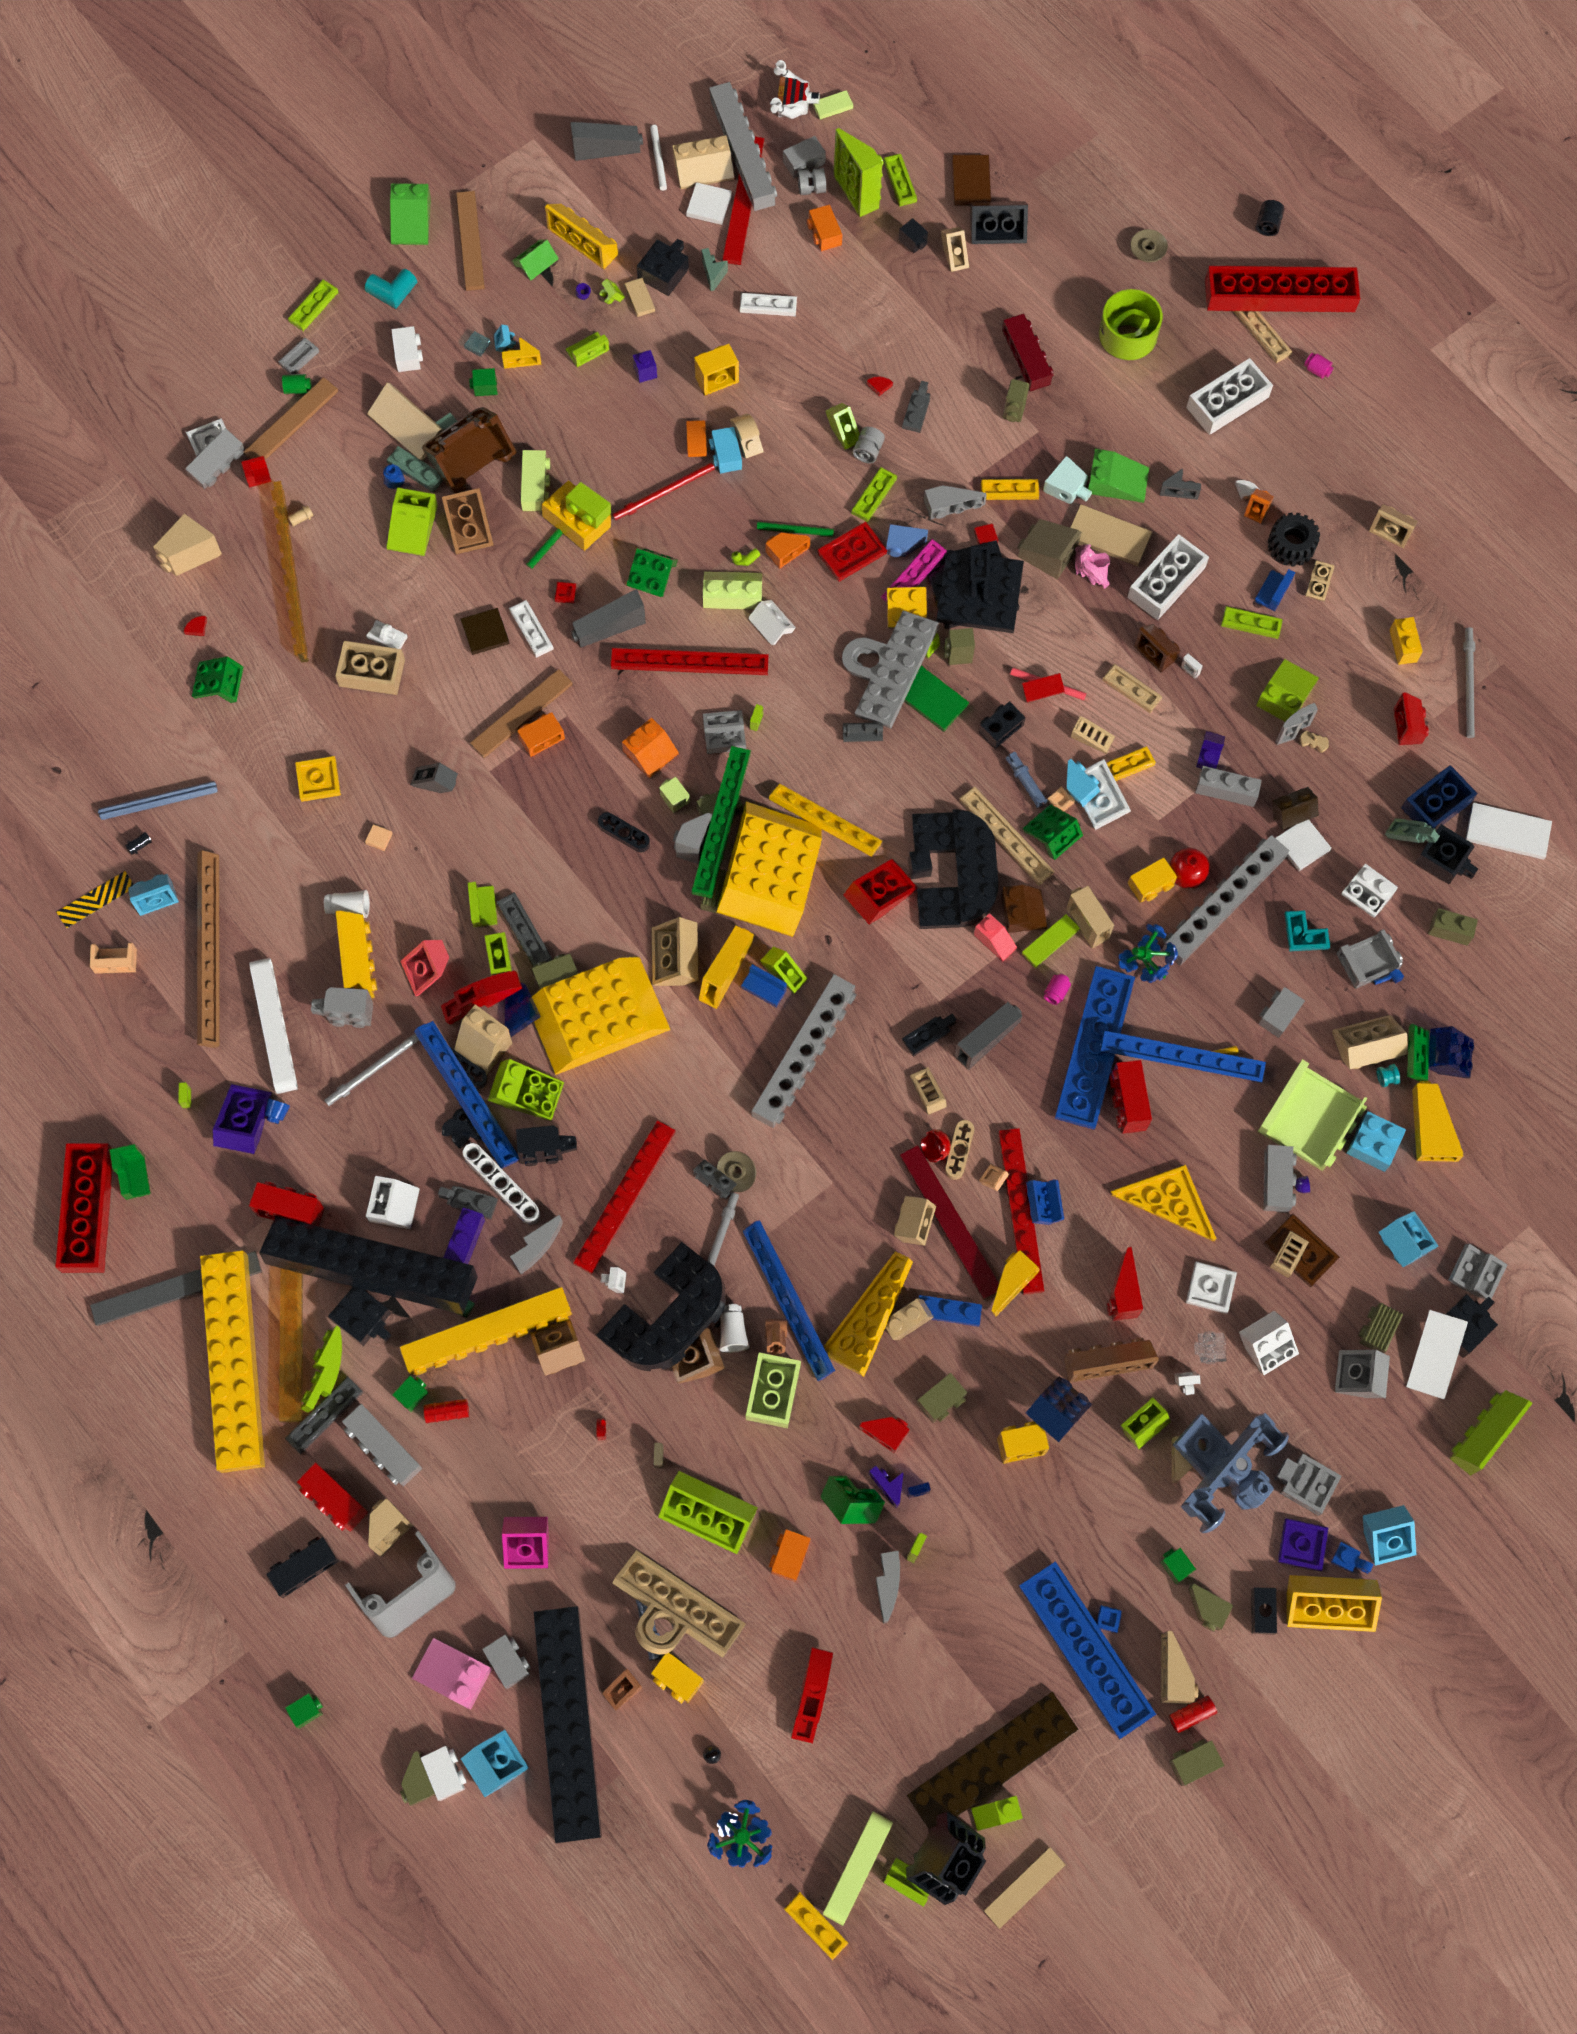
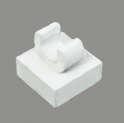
M610 1267V1274H601V1283H605L615 1293H624L627 1272L618 1267Z
M1196 1371L1174 1374L1175 1382L1182 1386L1185 1395L1194 1394L1193 1384H1201L1200 1375Z

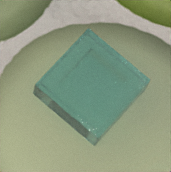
M474 331L464 344V347L481 357L491 344V341Z

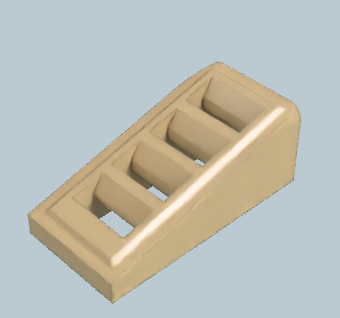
M1081 716L1071 734V738L1107 754L1115 738L1114 735ZM1081 728H1085L1083 733L1080 732ZM1089 731L1092 732L1090 737L1087 736ZM1096 734L1100 735L1097 741L1094 740ZM1103 738H1106L1104 746L1101 745Z
M929 1067L910 1075L912 1083L928 1114H932L947 1106L946 1099ZM923 1078H929L921 1083H918V1081ZM930 1084L932 1085V1086H930V1087H928V1088H926V1089H924V1090L921 1089V1088H924V1087H926V1086H928V1085H930ZM935 1092V1094H933V1095H931V1096H929V1097H926V1095H929V1094Z
M1290 1231L1270 1268L1289 1278L1309 1242ZM1291 1238L1302 1244L1301 1248L1291 1243ZM1287 1246L1298 1251V1253L1295 1254L1292 1251L1288 1250ZM1285 1252L1286 1254L1290 1255L1294 1258V1260L1292 1261L1291 1259L1287 1258L1283 1255V1253ZM1282 1259L1285 1262L1289 1263L1290 1267L1279 1262V1260Z

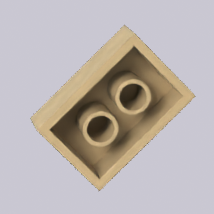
M344 641L336 672L339 687L397 695L405 663L402 649Z

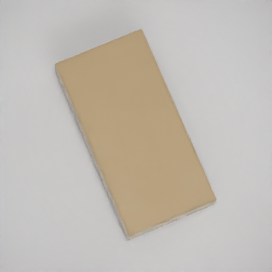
M643 278L625 283V288L637 317L655 312V307Z

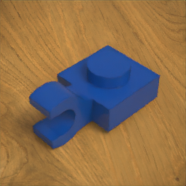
M1342 1542L1339 1543L1331 1563L1350 1573L1353 1572L1355 1567L1368 1574L1374 1565L1360 1559V1551Z

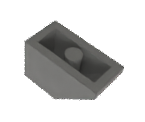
M441 763L416 767L410 785L437 793L451 792L456 785L458 773Z

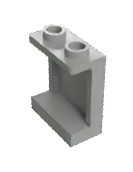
M1384 929L1380 930L1377 935L1349 946L1347 944L1340 947L1336 954L1355 989L1389 975L1393 970L1400 969L1403 964L1401 954L1395 950L1391 936L1386 934Z

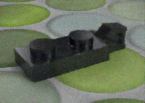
M953 1014L944 1019L941 1016L938 1018L934 1017L903 1037L902 1042L914 1057L947 1036L951 1032L950 1027L957 1023V1019Z

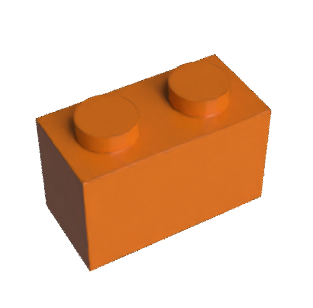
M830 204L809 210V218L806 221L809 230H812L814 233L813 240L815 245H819L821 251L841 246L842 232Z
M552 712L539 716L536 721L526 723L517 730L519 740L530 757L565 739L564 730Z
M787 1529L784 1534L780 1533L776 1546L780 1548L777 1555H772L769 1567L772 1568L771 1574L796 1582L811 1538Z

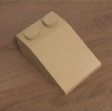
M1167 1631L1161 1634V1703L1189 1704L1195 1702V1698H1198V1684H1195V1678L1173 1632Z

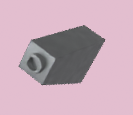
M570 122L575 161L640 153L643 137L642 133L638 134L637 126Z
M637 589L572 622L573 630L571 635L574 642L578 641L582 648L646 624L644 604Z
M1009 1002L1004 1004L957 1044L954 1057L966 1069L970 1070L1021 1022V1010Z

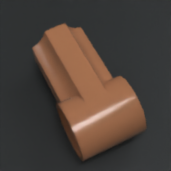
M766 1319L765 1338H767V1352L771 1355L780 1356L785 1352L787 1319Z

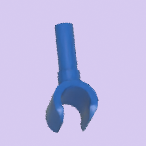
M1395 969L1389 975L1374 980V984L1377 985L1390 979L1396 984L1403 979L1404 975L1399 969Z

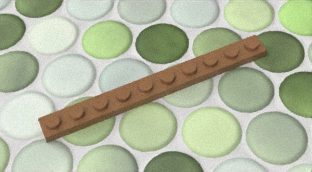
M201 850L197 853V1045L217 1048L220 1046L219 854Z

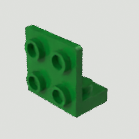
M642 547L637 548L626 585L663 597L671 569L676 567L678 559Z
M228 656L200 661L197 667L192 697L197 699L218 695L230 703L237 702L244 666Z
M1052 804L1023 827L1025 833L1044 843L1049 857L1053 860H1056L1083 836L1078 820Z

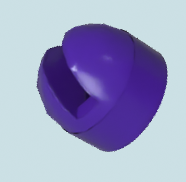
M585 283L578 284L575 290L576 297L581 300H586L591 293L590 286Z
M1303 1176L1296 1180L1295 1188L1298 1192L1310 1193L1308 1176Z

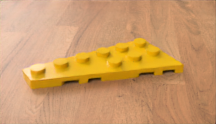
M896 1251L823 1346L829 1359L863 1377L865 1376L913 1262L909 1257Z

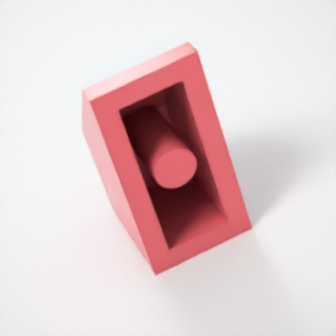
M990 913L975 926L974 936L1002 962L1017 949L1005 927Z

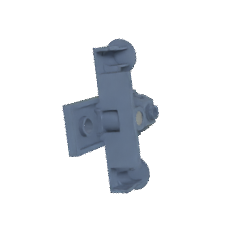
M1266 1413L1257 1415L1232 1445L1203 1414H1199L1173 1444L1204 1478L1180 1506L1190 1517H1197L1203 1523L1200 1527L1201 1533L1213 1531L1222 1523L1225 1517V1510L1223 1508L1218 1510L1211 1503L1214 1498L1213 1493L1218 1488L1230 1486L1235 1503L1242 1510L1254 1509L1262 1505L1274 1490V1487L1269 1482L1270 1478L1263 1471L1251 1470L1252 1462L1247 1456L1248 1451L1255 1443L1262 1441L1267 1446L1263 1454L1265 1456H1272L1281 1451L1288 1442L1289 1434L1287 1432L1281 1433ZM1200 1439L1206 1443L1204 1451L1199 1448L1198 1442Z

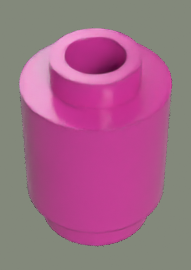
M1313 352L1304 364L1308 371L1321 379L1324 377L1328 378L1334 369L1332 367L1333 362Z
M1064 974L1053 975L1044 991V999L1053 1005H1058L1059 1002H1062L1071 986L1070 979Z

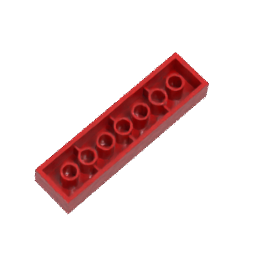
M1209 266L1205 277L1207 311L1355 312L1361 299L1357 267Z

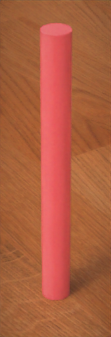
M1012 668L1010 675L1026 681L1042 678L1016 668ZM1064 685L1065 693L1063 694L1085 700L1087 693Z

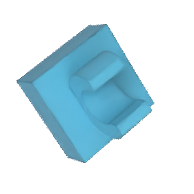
M501 324L494 333L496 351L503 352L506 347L513 348L516 345L515 341L510 340L515 336V333L509 332L507 325Z

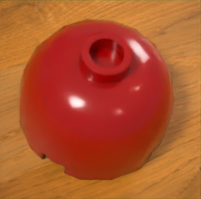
M1188 847L1179 850L1173 855L1169 863L1177 876L1175 884L1181 888H1197L1205 882L1209 874L1208 858L1202 851L1196 848Z

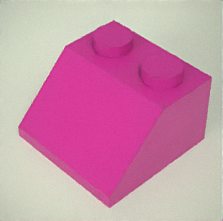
M504 1517L502 1528L504 1569L548 1568V1517Z

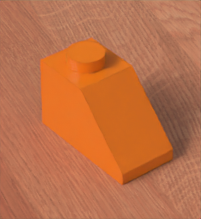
M1256 488L1250 497L1244 516L1261 524L1274 496L1270 495L1267 491Z
M779 533L767 540L765 552L780 569L810 548V537Z

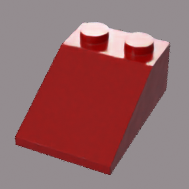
M890 859L853 881L843 895L870 925L914 893L918 887L893 859Z
M1127 1247L1121 1258L1109 1303L1106 1304L1108 1316H1112V1321L1138 1318L1143 1311L1132 1247Z

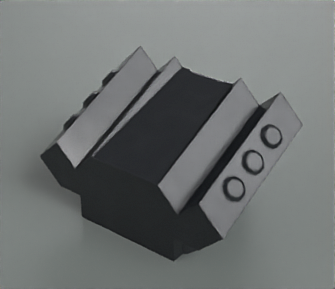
M948 1812L938 1815L937 1826L928 1829L927 1838L918 1852L914 1853V1864L906 1867V1879L944 1905L954 1902L958 1895L963 1894L966 1896L986 1863L983 1856L986 1849L985 1837Z

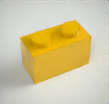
M1414 617L1395 619L1389 631L1398 665L1415 663L1419 660L1423 651Z
M1162 858L1131 875L1127 884L1141 903L1145 900H1153L1157 897V893L1161 891L1167 892L1175 886L1174 883L1177 876L1165 858Z

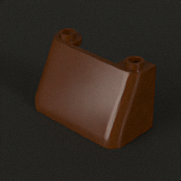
M485 407L473 410L422 446L425 455L453 494L464 492L468 485L466 479L492 461L507 462L517 453L498 415Z

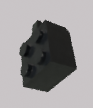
M677 238L669 246L657 239L638 263L637 279L643 278L645 284L669 297L689 268L688 256L681 253L684 249V242Z
M1440 824L1436 830L1440 837L1436 843L1428 842L1415 864L1447 884L1452 882L1456 874L1460 876L1463 874L1472 879L1478 868L1470 863L1471 860L1468 859V856L1475 846L1470 841Z
M554 1125L516 1129L517 1152L521 1164H525V1166H535L539 1162L556 1164L559 1160H563V1153L577 1150L576 1136L560 1135L558 1128Z
M352 1287L328 1315V1318L335 1325L339 1326L340 1329L363 1347L371 1337L374 1339L378 1335L387 1342L392 1336L383 1328L386 1325L384 1321L391 1312L364 1289Z
M1466 1294L1445 1314L1468 1322L1458 1353L1462 1358L1470 1354L1498 1326L1487 1311L1495 1303L1490 1297H1487L1480 1304Z

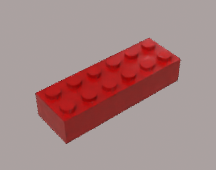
M66 1143L55 1268L61 1273L105 1272L113 1173L110 1149L113 1148L108 1143Z

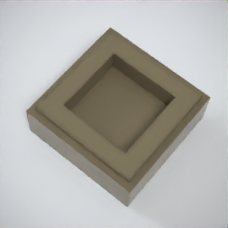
M654 1443V1468L663 1467L664 1446L662 1443Z

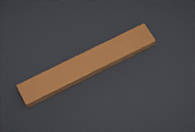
M475 191L457 192L466 291L485 289Z
M323 377L244 451V455L248 459L264 456L266 460L338 393V389Z
M558 669L470 742L471 746L483 758H486L516 733L522 725L529 722L571 687L572 681Z

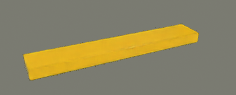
M780 783L769 796V800L871 857L881 846L882 840Z

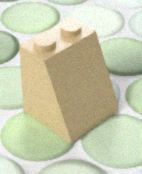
M183 514L153 546L157 554L156 558L161 563L160 567L165 572H171L176 576L222 554L214 534L186 514Z
M474 1005L462 1020L454 1050L484 1070L487 1075L512 1045V1040L507 1027L480 1007Z

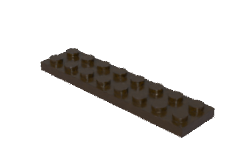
M1052 1691L906 1796L927 1828H933L937 1826L938 1815L948 1812L954 1817H958L1079 1729Z

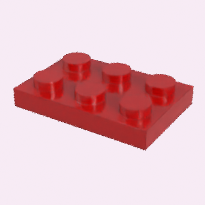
M865 521L819 548L817 553L838 582L886 555L887 549Z

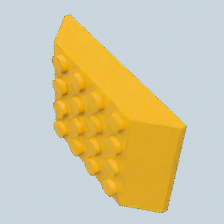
M745 802L716 913L793 937L804 911L822 841V829L810 822Z
M640 957L618 958L543 987L526 1001L555 1075L670 1030Z

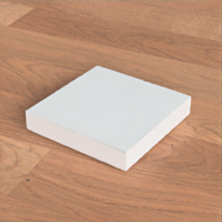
M696 182L686 212L687 217L722 225L732 191Z
M222 418L186 432L196 456L226 428Z
M1310 820L1296 824L1276 837L1280 843L1290 850L1287 858L1298 871L1331 850L1330 845Z
M1195 1262L1186 1303L1227 1314L1237 1272Z

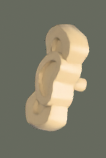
M1309 731L1303 732L1299 737L1302 747L1309 745L1310 748H1317L1320 753L1325 752L1329 747L1327 737L1317 736Z

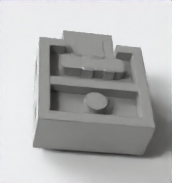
M1302 1454L1296 1463L1288 1458L1284 1460L1275 1480L1284 1484L1280 1492L1281 1495L1319 1516L1323 1513L1342 1476Z

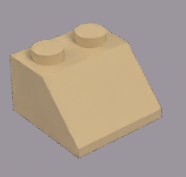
M1383 504L1369 532L1404 548L1418 521L1409 515L1396 511L1393 507Z

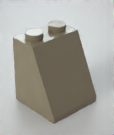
M1039 519L1036 525L1032 524L1029 528L1027 538H1023L1017 547L1019 549L1018 557L1058 580L1075 555V548L1079 545L1082 532Z

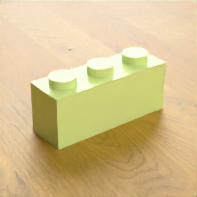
M523 450L521 505L523 511H542V503L549 498V492H546V487H550V475H547V470H550V458H547L546 450Z

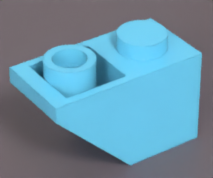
M1070 759L1068 760L1067 790L1084 807L1100 792L1098 787L1099 781L1092 774L1088 776L1084 772L1086 770L1079 761L1075 763Z

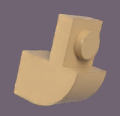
M746 413L729 419L731 426L735 429L736 437L739 439L744 458L764 452L759 438V430L750 414Z

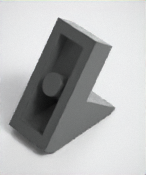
M1180 469L1162 483L1160 496L1198 500L1201 483L1182 481L1183 469Z

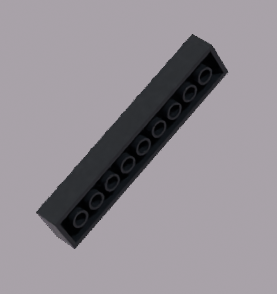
M275 1216L259 1252L266 1265L462 1315L478 1278L474 1265Z
M574 1606L535 1611L534 1623L555 1843L602 1838L580 1608Z

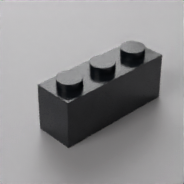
M316 1537L307 1543L308 1547L302 1551L298 1549L289 1555L290 1559L283 1563L281 1561L277 1562L269 1568L270 1572L266 1575L279 1597L285 1598L340 1562L326 1538Z

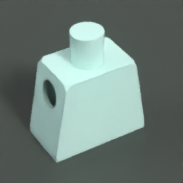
M1067 456L1047 478L1043 489L1045 493L1068 504H1071L1077 496L1086 502L1092 494V491L1085 487L1088 480L1087 474Z

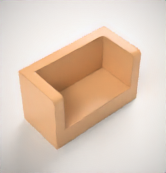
M128 943V948L99 949L96 944H91L90 968L95 974L136 972L137 949L133 943Z

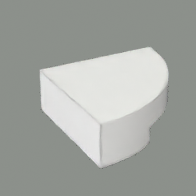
M1237 480L1235 482L1241 500L1250 498L1256 488L1259 489L1250 481Z

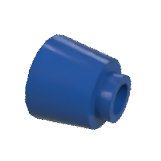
M390 464L385 467L383 472V481L388 488L397 489L404 484L405 477L397 465Z
M268 1099L265 1111L267 1121L279 1124V1121L284 1120L290 1105Z

